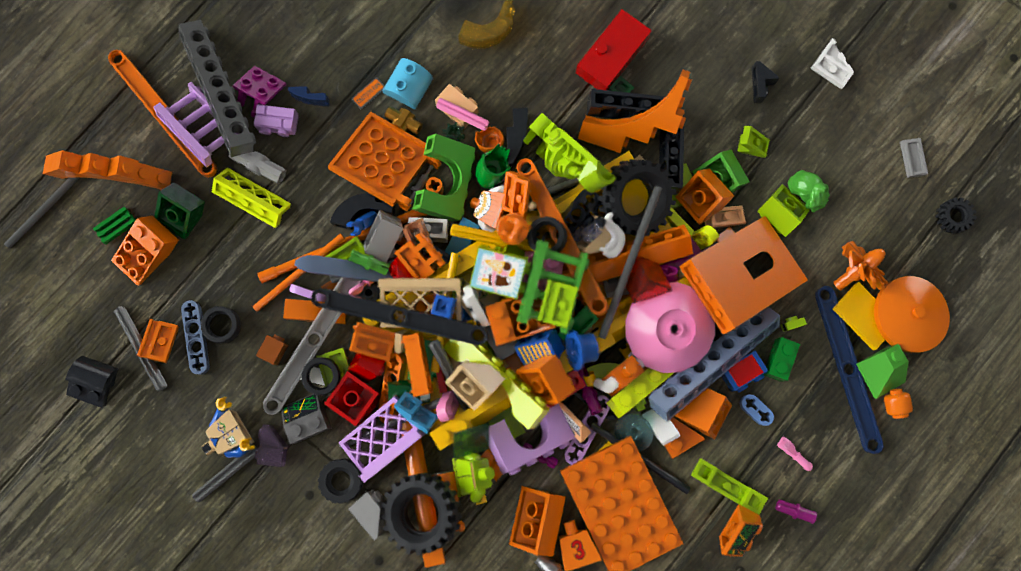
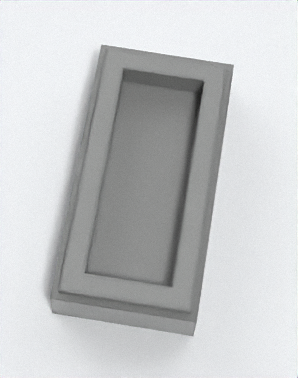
M921 138L902 140L900 146L907 178L927 175L928 170Z

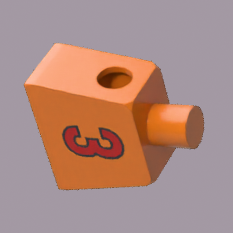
M575 520L563 523L566 534L560 536L559 540L565 571H571L602 560L586 528L578 530Z

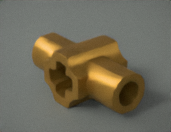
M389 106L385 112V117L393 121V125L406 132L410 130L415 134H419L423 127L422 123L415 120V115L405 108H401L399 111Z

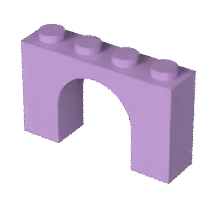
M559 404L549 408L550 411L540 422L542 438L535 449H525L518 445L505 420L482 430L502 475L509 473L511 476L521 471L520 466L526 464L528 467L538 462L537 457L541 455L544 458L554 453L553 449L557 447L563 449L570 445L569 441L574 439L575 436Z

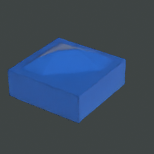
M436 294L430 314L452 319L457 300Z

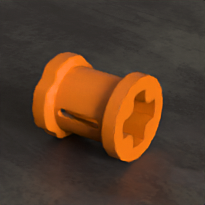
M436 177L428 179L426 189L442 195L444 192L442 181ZM436 185L438 190L434 191L432 186Z

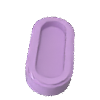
M291 284L289 289L290 292L310 299L314 292L295 284ZM318 293L316 296L317 301L325 302L326 295Z

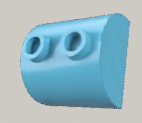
M401 58L382 92L415 110L433 77L416 62Z

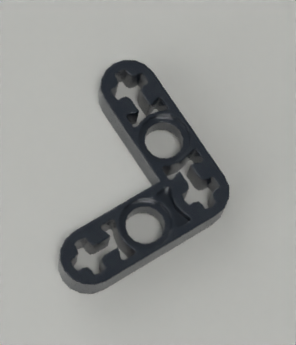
M585 189L582 190L562 214L571 234L590 212L595 216H606L605 213L602 215L598 214V208L603 203L598 200L600 195L596 192L590 193ZM587 195L592 198L590 202L586 199ZM582 203L586 208L584 209L579 204ZM574 209H580V215L577 218H572ZM568 218V219L571 220L573 223L570 224L566 219Z

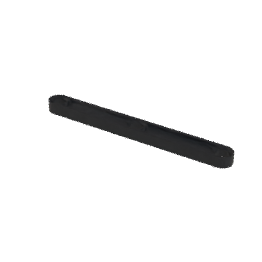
M325 288L317 289L311 295L312 303L324 309L475 345L483 344L488 338V331L485 327L472 323L447 319L430 313ZM319 292H323L326 295L324 303H319L316 299ZM396 311H402L405 314L403 322L395 320L394 314ZM475 330L484 332L483 340L477 341L474 339L473 333Z

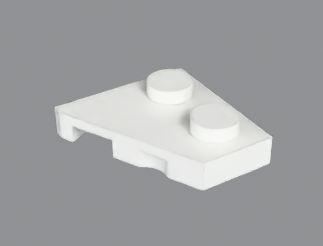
M832 38L810 69L842 89L854 71L846 62L843 53L838 51L835 46L836 41Z

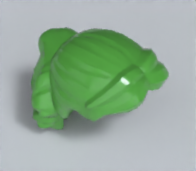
M801 170L789 178L788 187L790 193L800 196L806 202L805 207L816 212L825 207L829 201L828 197H830L829 187L823 183L817 174Z

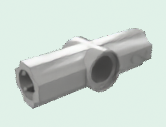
M250 152L235 157H230V154L228 156L237 163L244 165L246 169L254 174L262 175L277 184L285 178L287 170L271 162L270 159L259 152Z

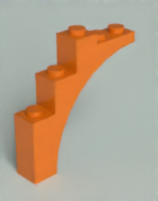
M682 70L677 83L668 95L657 105L643 113L621 119H600L586 115L578 139L621 153L623 147L627 148L630 138L648 144L650 138L654 139L657 128L676 134L678 128H683L686 120L683 117L685 110L681 109L685 97H682L684 90H689L692 79H689L690 72Z
M64 150L47 155L43 174L60 179L77 177L97 178L133 183L160 190L170 185L172 177L171 171L142 164L138 160L119 155L108 158L94 153L78 155Z

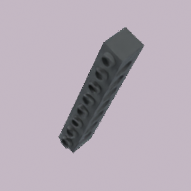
M201 20L179 24V37L230 157L253 152V146L256 144L255 136L248 130V120L242 116L240 102L235 100L234 88L229 86L228 74L222 70L220 56L215 54V44L209 40L208 28L203 26Z

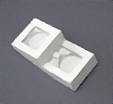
M653 409L642 414L645 422L653 430L654 435L663 446L680 437L678 430L671 420L666 422Z

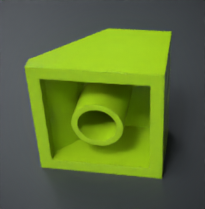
M782 184L757 212L761 218L766 216L770 224L774 226V229L786 237L803 221L810 209H807L805 204L794 194H791L790 190Z

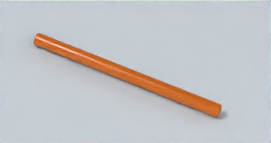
M340 233L315 255L326 256L343 242L345 237ZM299 268L253 305L254 310L257 312L302 276L305 271Z

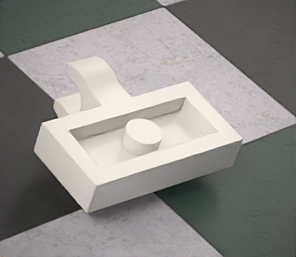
M469 284L463 287L464 294L462 298L467 308L472 307L473 311H471L475 322L479 321L483 327L490 325L488 317L479 301L476 289L469 287Z

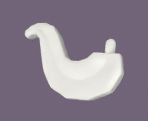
M608 213L605 216L604 225L611 234V240L605 245V248L600 247V251L607 258L617 257L625 244L624 232L612 221L613 213Z

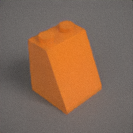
M707 388L678 412L674 418L715 440L732 404L726 396Z

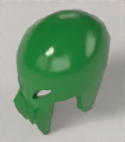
M498 143L491 151L483 153L477 163L475 172L480 186L491 189L499 186L504 181L506 171H509L511 168L508 162L510 149L506 150V147L503 148V145L500 146Z

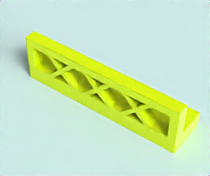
M229 168L223 170L213 179L212 193L274 228L280 225L282 214L291 206V203ZM228 175L234 180H227L225 177ZM240 186H248L250 189H243ZM256 195H263L266 198H259ZM272 204H279L282 207L279 209Z

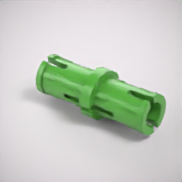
M354 249L348 261L363 266L366 270L371 269L383 275L387 274V268L390 267L389 263L387 264L375 259L373 255L368 256Z

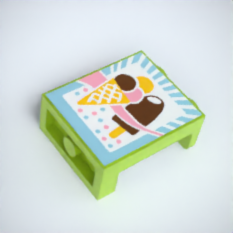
M481 244L478 247L469 287L518 299L520 294H524L526 282H523L524 275L529 274L531 263L528 262L529 257H520L489 249L490 246Z

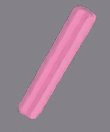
M440 98L436 104L438 109L483 131L489 126L488 120L443 98Z

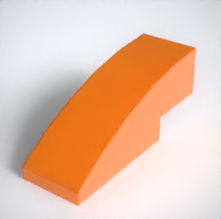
M285 299L283 318L286 320L313 322L322 308L315 306L312 301ZM341 313L335 324H346L347 314Z

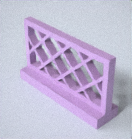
M397 395L339 442L340 446L362 473L359 477L364 483L426 434L412 424L413 428L410 431L402 430V420H407L400 413L398 415L389 414L390 405L396 404L399 400ZM377 416L385 417L384 427L375 426ZM389 418L398 419L397 429L388 428ZM363 428L371 429L370 438L362 437ZM375 430L384 431L383 441L375 439ZM388 432L397 433V441L395 443L388 442ZM349 439L357 440L356 450L351 449L346 443ZM361 441L370 442L369 452L361 451ZM374 443L383 445L382 454L374 453ZM360 455L369 456V464L366 467L360 461Z

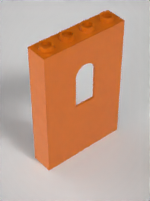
M766 216L679 266L723 335L808 281ZM760 252L768 253L773 259V267L756 279H753L743 263Z

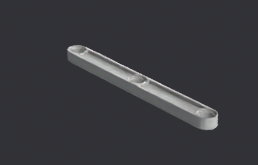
M341 277L333 291L349 294V290L360 284L362 280ZM324 308L320 310L264 399L263 407L267 414L275 415L282 409L302 377L301 373L304 366L314 358L341 315V312ZM317 334L319 341L316 344H311L308 341L310 335ZM271 400L278 403L277 408L274 410L268 409L266 406Z

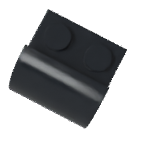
M80 356L71 365L65 380L69 381L66 395L103 408L106 406L109 390L115 384L118 368L85 356Z

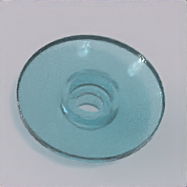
M626 414L617 421L615 435L620 440L632 436L638 451H642L651 444L653 429L644 417L637 414Z

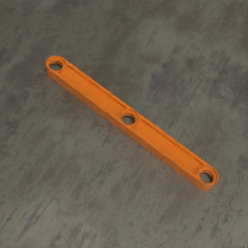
M111 51L108 55V61L195 168L204 177H213L217 173V166L213 160L211 164L212 170L204 173L203 163L157 117L154 106L160 102L166 108L168 107L122 51ZM121 55L122 61L114 63V58Z
M521 159L517 164V171L531 181L529 194L533 202L536 203L541 217L555 218L567 231L566 246L560 253L579 258L581 251L535 164L530 159ZM524 164H531V170L528 173L521 171ZM546 225L556 244L558 242L557 229L554 226ZM566 263L574 278L576 266ZM588 266L587 270L583 272L579 290L590 311L595 315L601 316L607 312L608 302ZM598 300L604 303V308L600 312H596L593 309L594 302Z

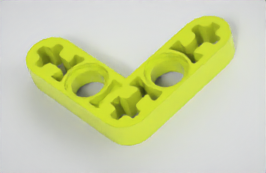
M670 207V211L673 214L672 216H666L670 226L674 228L685 225L691 238H693L701 250L712 245L719 238L718 232L709 225L694 231Z

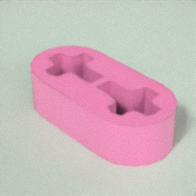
M453 391L443 393L437 404L436 412L441 422L452 420L459 407V402Z

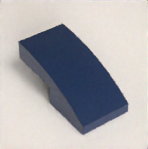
M307 86L288 87L291 96L298 101L315 106H329V98L326 93H310Z

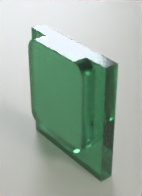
M488 423L453 433V456L455 459L489 449Z

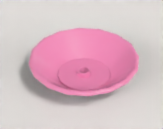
M679 282L659 283L644 290L631 304L625 320L626 340L633 355L641 359L646 367L661 373L682 372L697 365L709 352L715 336V322L692 287ZM673 325H676L677 330L675 332L671 331V327Z

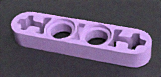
M605 395L597 396L599 401H602V399H605V403L609 401V398ZM608 405L602 407L603 411L601 413L603 415L601 417L598 414L593 415L597 417V424L601 426L610 409ZM589 408L581 422L591 431V434L588 436L586 443H579L576 438L570 441V445L564 453L565 459L569 464H573L584 457L596 435V432L590 429V426L587 424V418L592 416ZM573 443H576V445H578L579 447L584 448L582 451L578 449L576 453L578 456L577 459L573 458V460H570V455L568 453H573L576 449V446H572Z

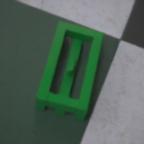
M124 206L95 226L93 230L97 232V236L101 238L103 244H108L131 228L136 220L128 208ZM127 219H130L128 222H126L124 225H122L121 227H119L118 229H116L115 231H113V232H112L111 234H109L108 236H106V237L104 236L105 234H107V233L110 232L111 230H113V229L117 228L118 226H120V224L123 223L124 221H126Z

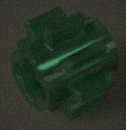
M457 122L454 125L447 123V130H442L443 134L447 135L445 137L458 142L461 139H465V135L462 134L464 127L459 128Z

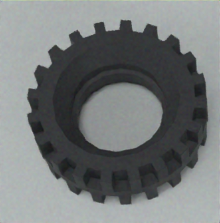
M629 159V161L619 162L620 166L611 167V174L616 179L611 184L601 188L603 194L598 196V200L602 201L603 206L599 207L600 212H605L606 215L613 213L612 221L625 232L624 234L636 236L654 187H660L662 191L645 236H649L650 232H658L659 225L665 226L668 223L665 220L666 216H672L673 214L670 211L671 205H676V201L672 200V195L676 194V189H671L670 186L674 181L672 178L666 177L669 172L666 169H660V164L652 163L649 160ZM639 179L647 187L648 201L640 214L632 216L625 212L621 198L626 184L631 180Z
M431 473L407 476L391 485L393 489L384 495L387 497V501L381 504V508L385 509V514L380 515L381 520L386 521V526L382 527L383 531L389 530L391 536L388 537V540L390 542L396 541L398 543L396 548L399 550L405 548L406 554L417 553V555H423L438 550L447 545V542L455 537L454 532L460 528L457 522L458 519L462 518V513H458L461 501L456 502L454 497L457 495L456 490L451 491L449 489L450 483L448 481H441V476H431ZM417 494L430 496L438 507L439 519L431 531L423 532L415 529L408 518V504Z

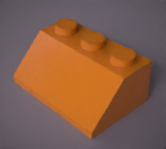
M522 486L509 545L535 555L553 557L566 497Z

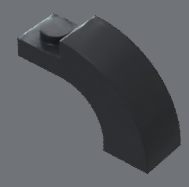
M370 193L358 194L346 199L337 207L330 223L336 227L352 230V227H347L346 224L350 221H355L359 216L369 211L378 213L379 210L394 216L395 208L382 200L378 202L379 199Z

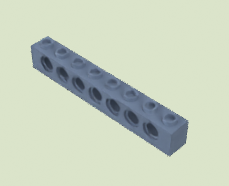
M767 307L724 335L722 334L717 341L712 342L709 352L697 365L678 372L673 377H669L663 386L655 389L650 394V407L668 422L780 326V315Z

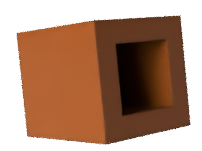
M276 334L273 337L267 335L256 356L278 366L289 345L284 343V338Z

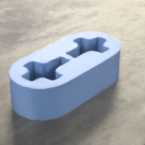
M749 394L744 395L740 399L742 410L757 424L767 426L773 422V412L756 396ZM746 399H747V400H751V399H752V400H753L752 405H753L756 409H754V408H752V407H746L747 402H746L745 400H746ZM758 411H760L762 414L767 413L768 415L766 416V418L768 420L761 421L760 419L762 418V416L758 413Z

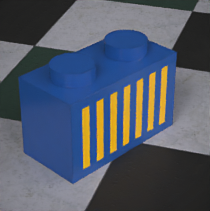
M555 328L520 339L514 346L524 366L543 356L556 355L557 358H560L565 349Z

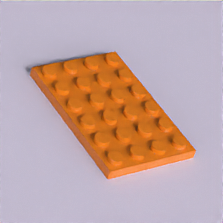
M628 436L560 470L608 571H632L684 544L632 436Z

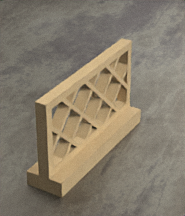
M462 278L378 279L380 302L390 304L385 299V291H393L398 298L392 305H395L401 299L409 309L416 310L413 306L421 299L429 307L425 313L430 309L432 310L433 304L431 305L423 297L428 291H433L435 294L442 296L448 291H457V310L454 309V313L457 315V320L462 321ZM408 291H413L418 296L412 305L403 297ZM396 311L395 314L399 317L396 321H399L400 319L404 321L405 318L403 316L405 314L403 313L401 315L398 311ZM381 322V327H400Z

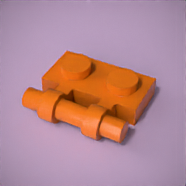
M420 232L415 236L420 242L418 245H415L410 240L394 253L414 278H427L435 272L431 266L432 263L436 262L439 267H442L446 262L441 257L443 255L440 251L437 252L432 246L429 237L426 238ZM422 248H425L431 256L428 260L420 252Z

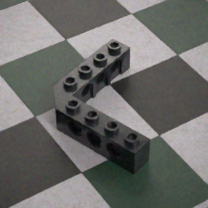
M592 89L587 102V116L614 119L632 117L654 107L665 96ZM684 126L682 129L678 128L676 134L660 129L659 164L661 165L660 169H666L669 172L666 177L672 178L674 181L670 185L671 189H676V194L673 195H677L683 188Z

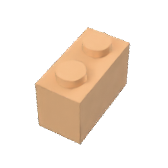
M449 84L435 99L436 104L440 98H443L476 115L479 113L476 101L472 98H466L463 95V91L457 86L453 87ZM444 112L463 129L469 125V123Z

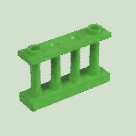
M537 241L516 321L528 324V320H532V318L538 320L540 312L535 311L532 305L533 301L537 300V298L544 299L545 292L537 288L539 280L547 279L578 287L579 291L583 272L589 266L588 253H580L579 258L551 251L548 248V242ZM549 258L575 265L574 278L546 271L545 268H542L544 259L547 260ZM572 314L568 328L560 327L559 332L567 334L568 330L572 329L574 323Z

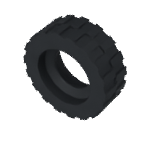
M333 460L326 464L319 473L318 488L321 491V495L326 500L332 501V503L342 504L349 502L363 488V481L359 477L362 473L351 460ZM338 471L346 472L351 479L349 487L344 491L336 490L331 483L332 476Z

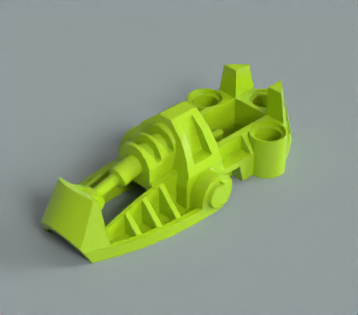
M543 113L529 126L530 131L523 142L528 145L536 135L543 140L535 153L542 159H545V167L555 177L578 178L581 185L590 193L615 181L616 177L565 131L556 126Z

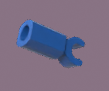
M369 211L355 221L348 222L346 224L347 227L354 226V231L350 233V236H358L362 230L372 226L377 213Z

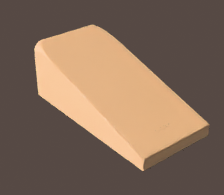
M743 206L724 207L705 221V226L709 225L714 229L746 224Z

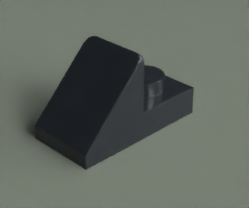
M756 61L751 68L754 103H762L768 96L767 85H775L779 77L762 62Z

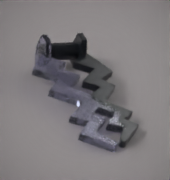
M589 213L578 226L579 228L572 233L575 242H579L584 237L583 240L585 242L588 240L591 243L602 233L598 228L604 229L605 218L599 216L594 220V217Z

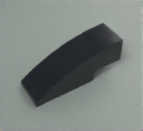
M513 108L514 127H506L507 148L510 149L508 156L510 169H513L524 146L523 140L526 137L528 124V108Z

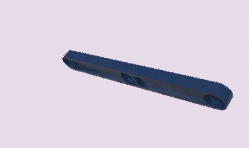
M824 286L816 291L815 298L860 441L867 453L878 454L883 450V441L862 375L856 365L857 360L844 320L833 310L834 306L838 303L835 291L829 286ZM822 290L829 292L830 298L828 300L821 298ZM846 364H851L853 367V373L850 375L844 371ZM871 439L877 442V448L874 451L868 447V442Z

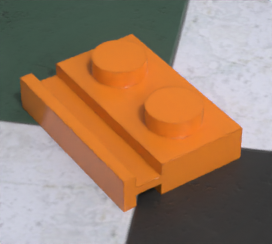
M150 319L137 356L167 363L179 326Z
M357 322L349 351L389 361L394 346L395 332Z

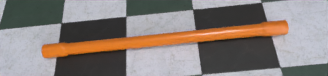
M411 210L397 216V218L401 219L402 224L408 222L409 217L419 218L427 214ZM370 228L361 231L360 235H358L360 241L366 239ZM355 236L346 237L345 240L341 242L337 247H335L332 251L342 246ZM319 248V249H317V250H314V251H312V252H310V253H307V254H305V255H302V256H300V257L307 256V255H315V254H316L318 251H320L322 248ZM300 257L257 273L260 282L265 283L277 278L281 274L296 269L297 267L294 263Z

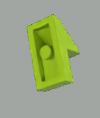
M744 126L737 151L766 158L770 140L752 126Z

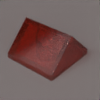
M637 255L626 284L633 304L672 291L660 264Z

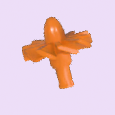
M850 241L842 246V254L849 259V267H847L846 273L833 281L840 291L853 281H865V278L874 290L876 287L881 290L888 284V281L883 277L885 273L877 268L885 257V250L874 249L866 253L865 249L858 247L854 241Z

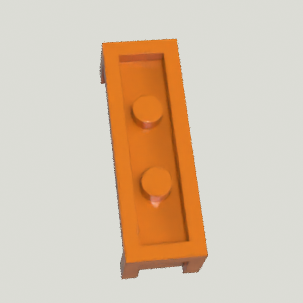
M416 333L402 336L403 341L401 343H404L413 390L410 393H413V397L434 393L423 334Z

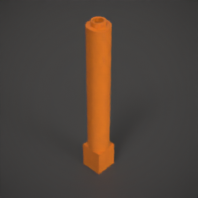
M408 421L402 423V430L410 431L413 428ZM420 438L404 451L408 476L428 473L422 439ZM417 494L413 497L418 528L419 531L428 532L438 522L434 500L426 494ZM444 547L429 554H423L425 568L445 564Z

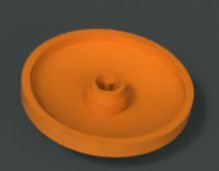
M904 276L894 279L880 290L875 300L874 318L880 334L891 346L899 344L903 352L920 353L931 350L939 345L947 334L950 315L946 300L932 283L923 278Z

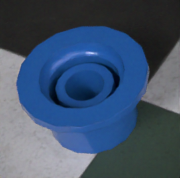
M570 330L565 335L566 357L573 370H582L584 363L597 361L599 347L596 337L592 333L579 335L577 331Z

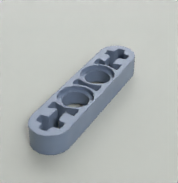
M188 300L183 303L181 313L189 368L192 373L203 375L208 372L210 363L206 337L201 330L202 308L199 303ZM191 306L195 307V310L192 311L193 317H197V320H188V318H192V314L187 311V309H190ZM197 323L199 330L192 334L189 330L190 325ZM195 342H200L202 345L199 352H194L192 349V345ZM194 355H195V356L203 355V357H199V361H198V358H194ZM199 362L204 364V366L201 367V371L199 369H196V365H198Z

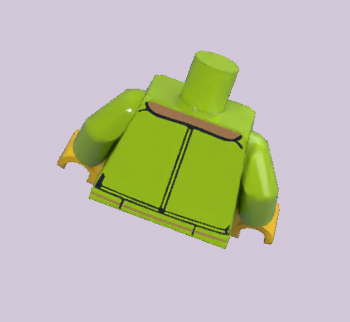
M468 443L463 452L464 457L452 459L458 497L470 495L471 501L479 505L487 502L486 489L492 487L491 479L494 478L495 472L493 468L489 467L488 459L480 457V454H478V443Z

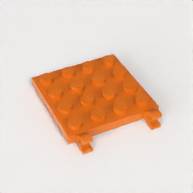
M370 111L329 163L328 169L390 206L394 207L397 203L403 210L408 211L412 206L410 204L412 200L402 195L426 161L437 170L442 163L440 160L424 155L425 142Z

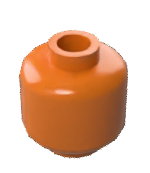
M900 388L889 390L890 393L884 396L887 414L895 419L908 417L909 413L913 411L910 394L902 392Z

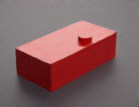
M621 9L578 63L576 74L596 89L608 90L649 40L652 30Z

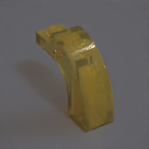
M505 0L498 17L489 24L479 25L465 20L458 35L459 44L481 49L494 46L503 41L513 28L512 17L515 12L513 0Z

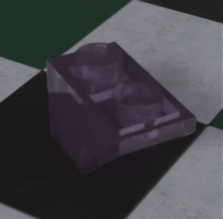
M263 424L258 433L260 446L256 449L255 453L257 464L283 467L286 463L288 446L271 424Z

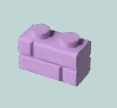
M258 104L254 126L261 134L270 135L271 132H274L279 136L289 137V134L295 135L298 113L295 109Z

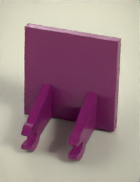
M256 66L251 68L233 84V88L239 91L237 102L239 101L242 107L245 104L247 95L255 99L254 108L251 112L253 118L256 116L258 104L265 106L286 86V82Z

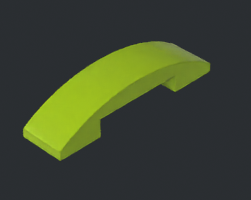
M702 458L699 459L691 474L692 477L759 515L768 499Z

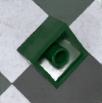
M172 183L159 191L154 217L168 230L185 240L202 217L205 201L176 183Z

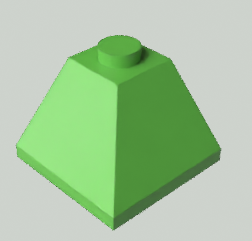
M899 344L884 348L856 363L875 399L906 382L908 360Z

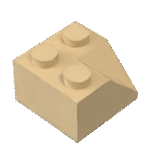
M465 360L445 383L475 411L505 379L489 364L471 363Z

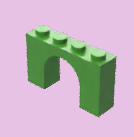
M438 134L428 136L424 155L440 160L448 165L453 174V185L446 195L425 189L416 191L412 210L440 219H447L450 222L461 221L464 215V202L468 196V182L472 176L471 168L475 160V147Z

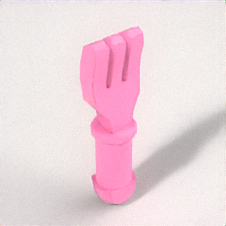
M781 437L777 446L793 457V460H796L804 470L811 471L813 468L812 463L808 462L800 452L795 450V446L791 441Z

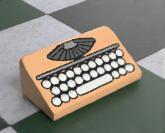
M560 402L559 406L575 438L579 442H583L591 434V431Z

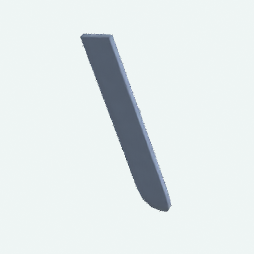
M307 255L298 258L294 263L297 268L315 274L378 282V279L392 278L389 274V268H387V274L383 275L371 269L366 270L363 266L344 259Z

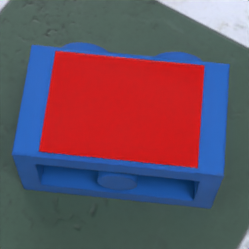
M752 351L721 377L731 392L737 390L739 393L748 388L747 384L752 380L755 383L765 377L763 374L768 369L757 352Z

